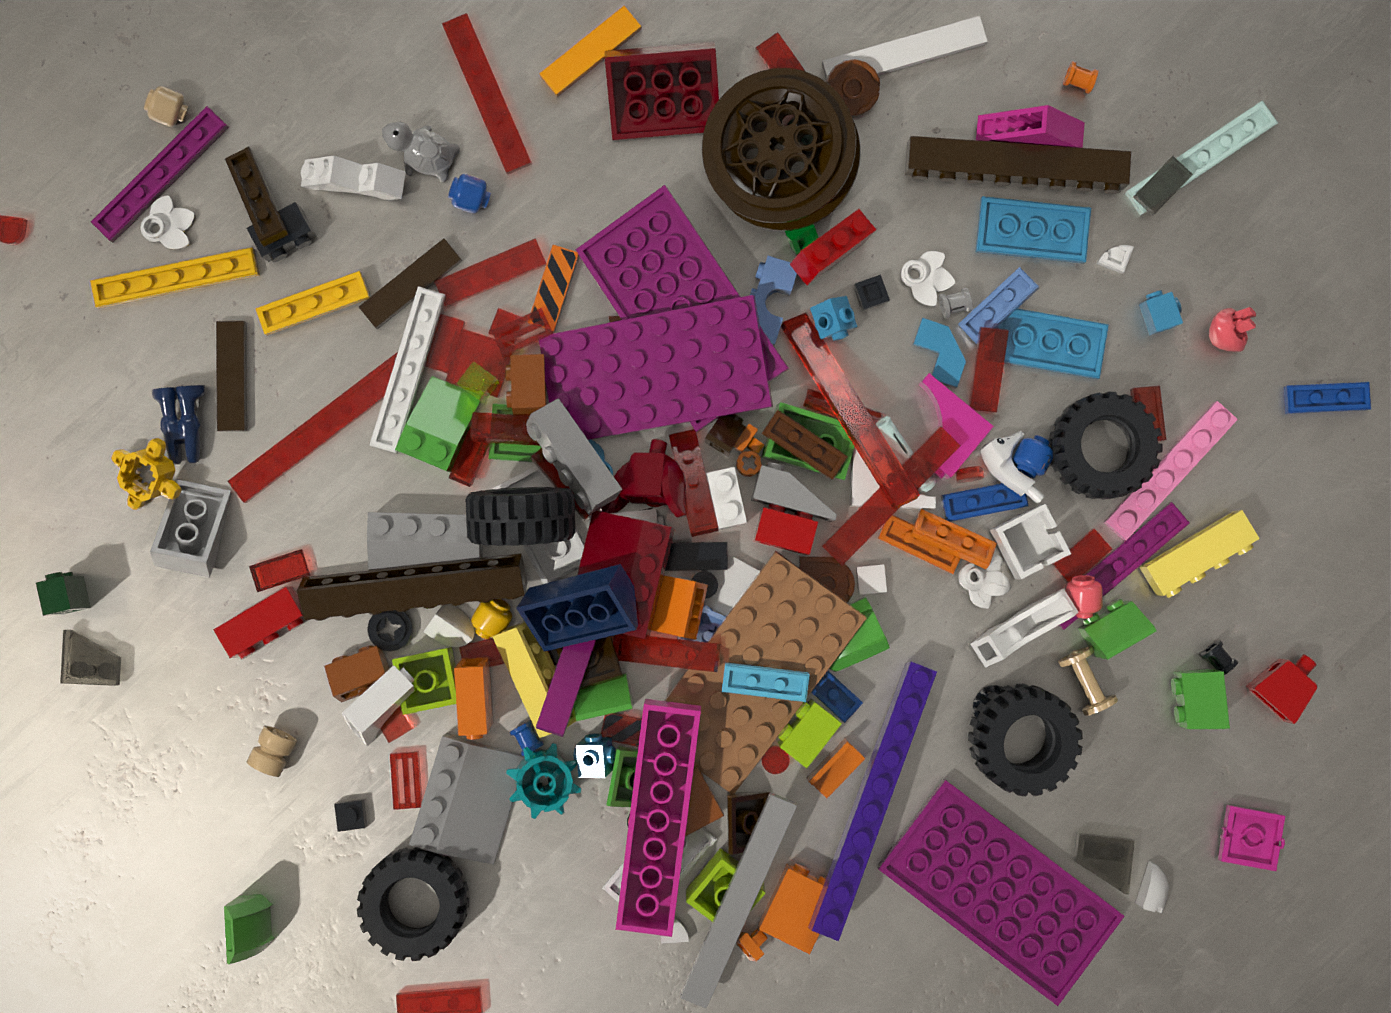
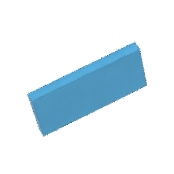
M982 196L980 198L975 252L1084 264L1087 258L1091 208Z
M1016 309L995 329L989 361L1098 380L1101 374L1109 324Z

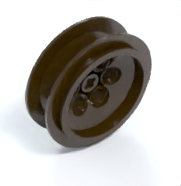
M773 68L743 78L728 89L718 100L709 115L704 129L702 158L706 175L714 191L738 217L759 228L774 231H791L808 227L821 221L844 201L853 187L858 174L861 146L857 127L842 97L830 84L803 70ZM788 115L795 116L792 124L782 125L784 117ZM767 122V128L763 132H755V127L758 123ZM812 135L814 137L811 144L807 146L800 145V141L804 136ZM776 144L783 145L784 149L781 151L775 149ZM758 149V155L754 159H746V154L749 150ZM796 162H804L805 165L802 171L798 173L791 172V168ZM768 169H777V174L773 179H764V174Z

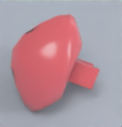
M1251 307L1240 311L1225 308L1213 317L1209 328L1208 336L1212 345L1225 351H1243L1248 341L1247 331L1256 328V324L1250 319L1256 317V312Z

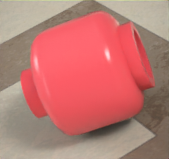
M1075 576L1065 586L1066 593L1079 612L1076 614V617L1091 618L1093 613L1102 609V585L1095 581L1093 576Z

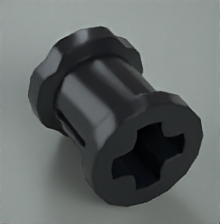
M1217 640L1204 649L1200 655L1203 659L1207 658L1216 670L1224 671V675H1226L1239 662L1236 658L1232 659L1222 647L1223 643Z

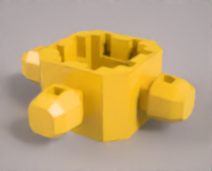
M160 438L152 439L145 449L132 453L124 449L115 450L111 457L113 463L120 468L117 480L120 488L129 493L127 505L133 510L141 509L146 500L161 495L168 499H176L180 496L182 489L179 484L172 480L176 471L172 460L164 456L166 443ZM142 465H151L150 471L153 472L152 477L155 480L151 481L150 484L148 482L142 483L141 472L137 470Z

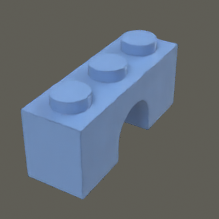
M767 256L766 263L760 262L755 278L760 279L758 288H752L750 295L755 296L759 324L775 346L783 318L771 314L766 308L765 301L770 295L775 293L790 296L797 273L790 266L791 262Z

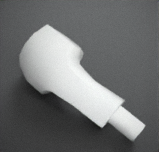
M1019 431L1011 436L995 438L986 443L980 450V454L990 473L1020 496L1026 493L1038 504L1045 496L1033 486L1035 481L1021 473L1012 461L1013 449L1024 437V433Z

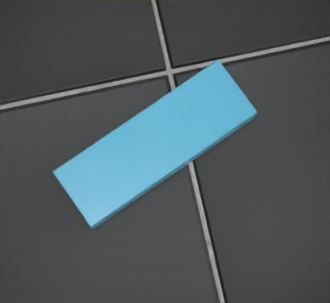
M725 662L722 692L806 702L810 674L809 672Z

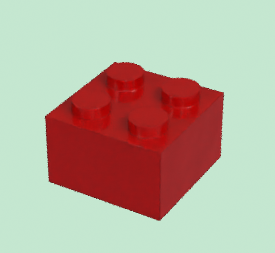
M774 504L768 505V508L763 507L761 509L753 539L754 542L803 555H810L818 522L812 520V514L800 511L795 512V515L785 513V507Z

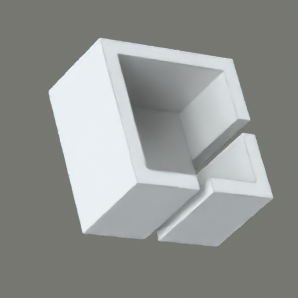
M1046 504L1038 505L990 530L1015 579H1023L1043 569V565H1050L1071 554L1060 531L1048 534L1046 529H1053L1057 525Z

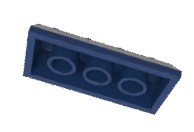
M621 564L530 587L516 607L543 651L626 633L638 628L634 585Z

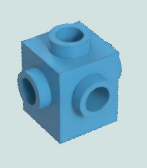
M847 296L830 298L810 308L820 339L832 337L833 341L848 337V331L857 327L855 315L850 307Z
M592 733L585 735L576 744L573 757L574 760H577L578 778H606L613 771L616 749L612 746V737H602V734Z

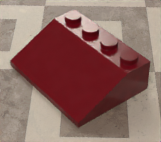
M714 42L605 51L604 58L612 140L704 133L709 115L719 100L716 47Z
M595 511L591 516L577 575L621 564L634 585L638 628L636 630L622 634L649 639L675 529L644 520Z

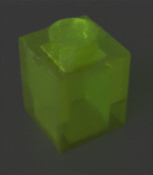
M473 361L457 384L484 403L500 381Z

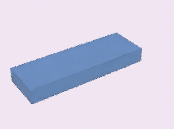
M1019 267L958 325L979 345L1039 289V286Z

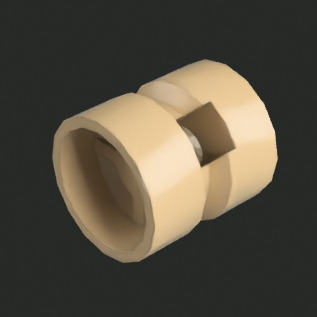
M265 725L258 737L260 746L253 747L246 762L249 766L264 774L280 777L287 763L283 756L290 755L297 743V739L280 729Z

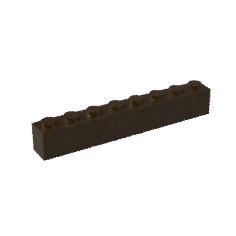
M910 136L907 142L905 175L912 176L914 180H927L928 177H938L939 181L954 182L956 179H967L966 182L969 184H982L983 181H994V185L997 186L1021 183V186L1025 188L1049 185V189L1053 190L1076 187V190L1080 192H1090L1095 188L1104 189V193L1116 194L1120 193L1121 190H1124L1130 184L1132 151Z
M522 553L303 577L297 589V594L304 620L314 619L321 621L329 617L342 616L349 618L356 614L369 613L376 615L383 611L392 610L404 612L411 608L424 607L431 609L438 605L447 604L459 606L466 602L478 601L486 603L493 599L502 598L514 600L525 595L528 582Z

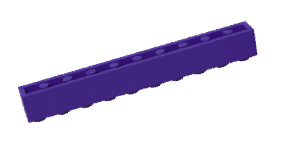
M914 662L905 663L808 928L811 931L839 941L937 671Z

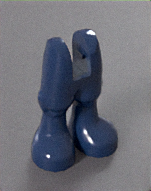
M205 385L152 389L153 399L159 403L163 416L160 429L164 435L167 454L174 465L181 464V444H185L188 462H199V429L201 425L199 418L195 414L196 400L205 395ZM177 396H178V400H179V404H180V410H181V418H180V420L178 419V417H177V415H176V400H177Z

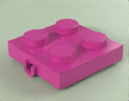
M1227 805L1224 825L1221 828L1223 831L1222 835H1220L1221 843L1218 860L1277 871L1279 852L1285 845V840L1282 838L1285 816Z

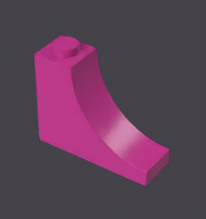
M1049 105L978 115L976 140L1083 148L1085 122Z
M929 373L919 383V386L928 394L935 407L938 418V437L934 450L926 462L931 465L929 470L940 479L943 477L949 479L994 426Z

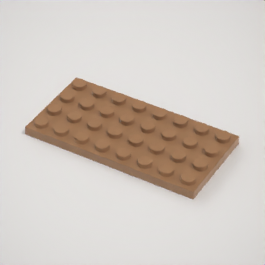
M776 550L664 700L701 706L694 767L698 765L704 775L730 793H735L803 702L722 692L725 662L809 672L808 697L867 619L864 614Z

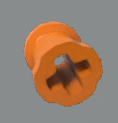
M1072 61L1064 77L1063 85L1068 86L1070 84L1085 89V93L1089 94L1095 85L1099 70L1093 69L1091 71L1077 66V62Z
M754 451L742 452L736 461L738 472L745 477L756 475L762 465L760 456ZM754 458L753 465L756 468L754 470L752 468H749L747 471L744 470L742 459Z

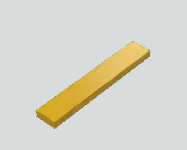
M251 247L90 280L95 307L100 309L260 276L255 249Z

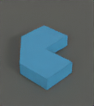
M922 318L913 345L938 353L932 376L944 385L957 388L966 360L948 326Z

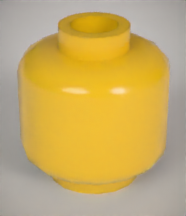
M493 599L486 603L480 602L471 618L472 625L476 628L475 633L481 638L490 639V637L493 638L494 635L507 629L513 617L510 605L502 599Z

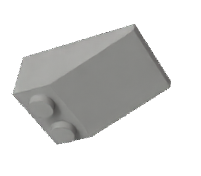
M768 462L766 466L762 465L760 467L751 501L766 505L782 506L792 512L800 511L812 514L814 518L829 522L836 520L837 514L789 472L783 471L784 466Z
M176 479L175 482L179 484L182 490L180 496L176 499H169L150 550L154 565L210 578L219 552L232 493L230 490Z

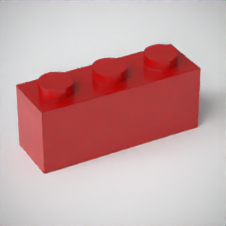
M857 209L801 250L790 263V266L808 286L863 245L877 229L863 212Z
M293 586L284 587L213 630L229 658L240 657L242 660L255 653L254 647L262 642L266 646L279 639L278 633L288 628L289 631H292L304 624L302 620L304 617L298 595Z

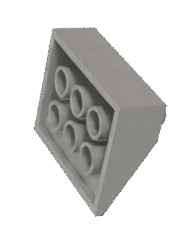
M368 512L367 551L369 570L483 558V544L471 543L467 538L466 515Z
M449 733L443 735L409 845L438 854L494 864L513 803L510 802L509 798L517 790L515 780L508 776L506 771L507 769L517 768L525 757Z

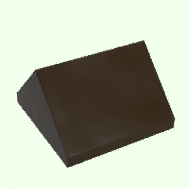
M727 792L728 854L735 855L744 852L770 792Z

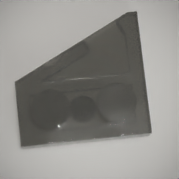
M71 629L63 630L61 684L120 685V656Z
M1077 832L1074 861L1122 893L1129 895L1135 841L1128 838Z

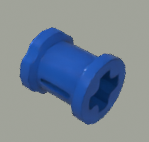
M531 720L509 732L518 741L522 749V757L524 756L523 749L525 747L534 751L544 745L543 741H539L533 731Z

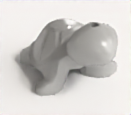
M401 121L387 124L382 128V136L389 148L395 151H404V166L407 175L412 176L414 169L422 174L437 176L441 182H446L448 179V169L452 165L454 156L459 153L460 148L457 144H451L440 135L431 132L432 128L428 125L415 130L413 133L409 126Z

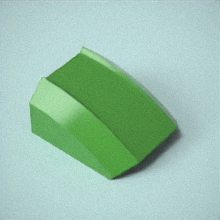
M866 597L850 604L864 614L867 619L829 669L834 672L890 648L887 638Z
M262 894L239 895L224 906L228 965L261 953L274 940L270 909L273 904Z

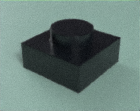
M881 274L854 284L863 311L890 301Z
M364 799L336 802L334 804L337 832L367 827Z

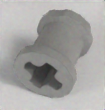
M967 288L947 296L945 294L939 295L940 309L944 318H949L951 314L965 310L970 312L973 310L971 295Z

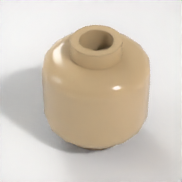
M158 86L155 90L150 89L145 101L144 110L147 111L149 119L168 127H173L178 120L184 121L188 106L183 105V94L164 86Z

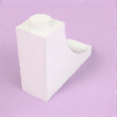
M858 434L850 462L849 507L936 508V497L913 492L894 477L885 462L881 439H875L874 434Z
M393 665L342 712L348 727L367 747L376 739L378 731L390 715L415 691L412 685L414 679L404 668L399 671Z

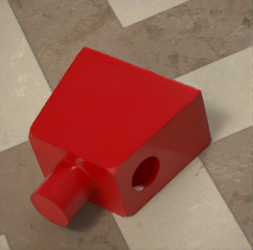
M1305 654L1295 664L1287 659H1279L1245 687L1284 722L1295 724L1317 690V684L1308 677L1317 664Z

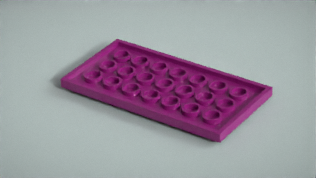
M663 185L575 249L622 320L741 297L666 185ZM760 326L770 383L789 370V367ZM719 417L692 421L690 423L695 431L699 432Z
M754 295L538 336L541 354H544L545 382L549 403L559 398L587 440L773 407Z
M945 779L942 780L877 867L887 877L1057 1006H1059L1125 917Z

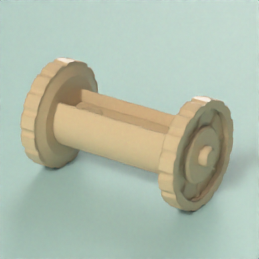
M1092 646L1075 650L1058 661L1060 667L1072 665L1090 702L1082 709L1084 716L1103 711L1118 702L1115 694L1103 695L1086 660L1095 652Z

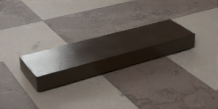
M248 146L225 158L263 247L289 235L251 148Z
M443 238L362 303L359 309L372 325L378 329L414 300L418 287L428 289L462 262V259Z
M216 321L218 432L247 431L245 321Z

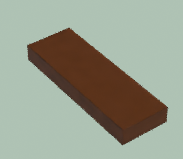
M776 410L761 433L830 480H833L848 457L779 410Z

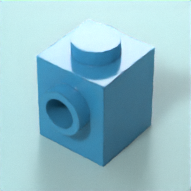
M1162 290L1146 295L1147 300L1139 304L1149 336L1183 323L1180 315L1182 312L1181 304L1177 297L1174 298L1173 292L1164 295Z

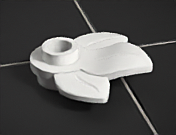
M169 195L163 196L151 205L150 215L144 218L141 223V233L147 240L161 242L168 249L184 248L190 244L184 232L193 224L195 214L185 208H173L171 197ZM159 224L160 230L157 233H153L152 227Z
M928 251L919 260H910L902 267V281L912 288L914 298L924 305L935 306L937 303L936 292L947 290L955 284L952 275L941 267L945 259L944 253ZM917 270L919 278L913 279L910 276V271Z
M993 554L987 569L969 563L964 565L959 571L958 579L961 586L968 590L972 603L980 608L989 609L991 596L1004 595L1011 589L1008 578L999 572L1003 558ZM972 572L976 574L975 582L970 579Z

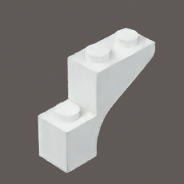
M327 156L305 160L301 169V187L313 190L358 193L383 200L402 199L406 172L381 163L362 165L337 156Z
M1063 588L1025 606L1006 622L988 629L973 641L971 646L986 668L1004 660L1024 644L1069 620L1079 612Z

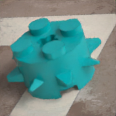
M554 743L547 750L532 752L528 747H525L523 749L525 758L521 760L517 768L507 769L506 774L515 780L517 788L509 798L510 802L522 800L531 809V818L536 819L541 811L550 812L555 810L560 815L564 814L563 804L567 802L569 794L581 793L582 789L573 782L571 776L572 770L577 766V760L565 762L557 754V744ZM541 776H549L547 785L543 786L542 782L539 785L537 784Z

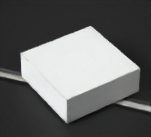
M884 564L856 567L859 595L887 592Z

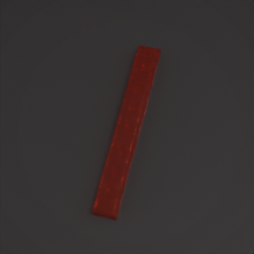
M807 313L783 321L781 325L782 330L892 508L896 509L916 500L920 495L824 340L820 339L819 333Z
M398 352L229 479L227 482L243 503L249 502L382 401Z

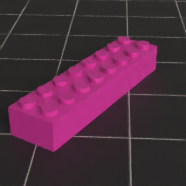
M645 699L615 930L672 937L701 706Z

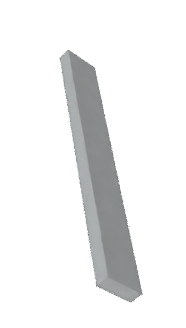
M770 792L680 993L681 999L707 1008L797 808L796 802Z

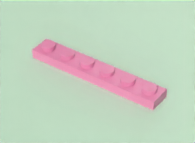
M1215 401L1161 459L1158 468L1152 470L1153 477L1149 482L1143 483L1142 488L1130 493L1108 516L1104 523L1123 541H1127L1238 419L1221 403Z

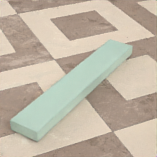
M1262 100L1129 189L1125 194L1139 215H1142L1275 126L1278 122Z

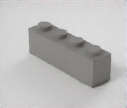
M559 398L531 413L526 423L529 436L533 440H537L542 447L545 459L549 463H553L558 470L560 480L572 490L578 506L581 509H585L588 515L615 500L622 491V488Z

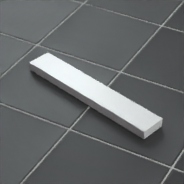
M977 16L823 60L822 66L826 79L834 66L852 59L867 62L875 69L878 75L983 46L988 41L981 18Z
M422 287L417 288L370 446L398 454L395 448L412 409L446 298L445 294Z

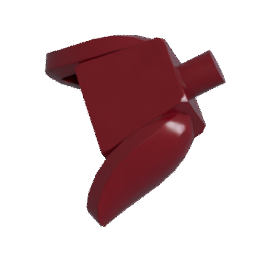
M652 439L649 453L635 452L631 455L629 462L624 464L614 476L622 491L615 500L600 508V511L616 513L630 502L632 504L668 505L670 511L677 518L687 515L685 475L678 462L665 454L667 449L665 441Z

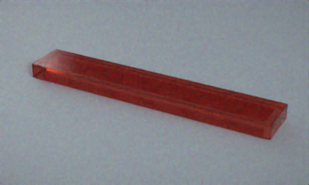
M465 13L442 23L506 174H511L532 165L468 14Z
M939 426L825 541L822 547L843 566L961 445L943 427Z

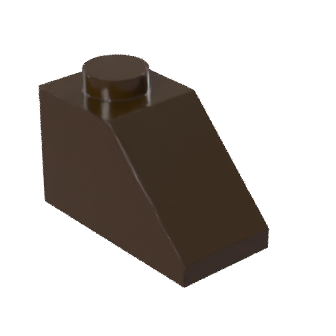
M736 414L720 416L705 437V443L729 457L736 442L746 428L742 424L744 420Z

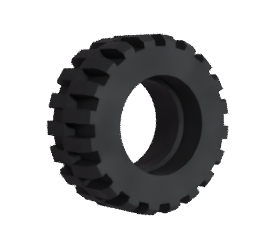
M1099 392L1076 401L1063 410L1062 416L1058 417L1054 423L1055 430L1050 432L1049 440L1052 441L1051 448L1055 462L1051 465L1054 472L1059 471L1061 474L1059 479L1064 485L1069 484L1073 492L1084 494L1086 498L1113 499L1136 492L1142 488L1143 483L1149 482L1153 477L1152 470L1158 468L1161 461L1157 458V455L1163 452V444L1158 443L1157 437L1162 436L1160 428L1155 429L1152 423L1156 420L1152 413L1147 414L1144 411L1146 406L1142 402L1135 403L1132 401V396L1127 394L1117 395V392ZM1095 421H1111L1126 436L1128 442L1127 458L1124 464L1115 471L1100 472L1090 466L1083 455L1081 447L1083 433Z
M519 487L470 492L465 499L467 538L471 543L477 545L519 546L548 544L570 540L576 533L575 496L569 488Z
M1016 684L1015 688L1007 685L1001 687V694L998 695L995 692L987 696L989 702L986 705L980 703L976 708L980 713L977 718L972 717L970 725L974 727L973 732H968V741L973 744L969 751L971 757L976 760L975 765L979 771L1001 789L1024 797L1028 793L1033 796L1042 795L1043 789L1051 792L1057 789V782L1065 783L1069 778L1067 775L1071 768L1073 770L1076 769L1078 762L1075 761L1076 755L1082 754L1083 746L1078 744V740L1083 739L1082 730L1076 727L1079 725V720L1076 714L1071 712V707L1065 701L1059 699L1058 696L1035 685ZM1029 715L1040 717L1044 723L1046 734L1043 747L1029 761L1024 763L1010 762L1004 752V740L1009 728L1022 717Z
M406 847L399 849L396 853L389 854L371 869V872L362 882L363 887L358 893L357 900L360 902V906L357 908V917H362L363 922L360 924V928L363 933H369L371 937L368 941L372 946L376 943L382 947L380 952L386 956L389 953L396 954V960L404 961L406 957H411L412 961H420L424 956L430 958L437 955L441 949L444 950L452 942L466 920V911L469 907L470 899L467 897V891L469 890L467 882L462 881L461 876L463 873L460 868L455 869L451 865L453 860L448 856L443 858L438 853L426 851L418 847L409 850ZM404 878H416L426 882L433 888L437 894L440 907L437 917L431 924L423 928H411L403 925L394 917L389 907L388 896L390 890L398 881Z

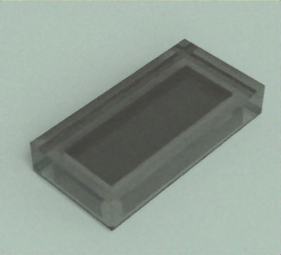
M1172 156L1133 198L1153 216L1193 174Z

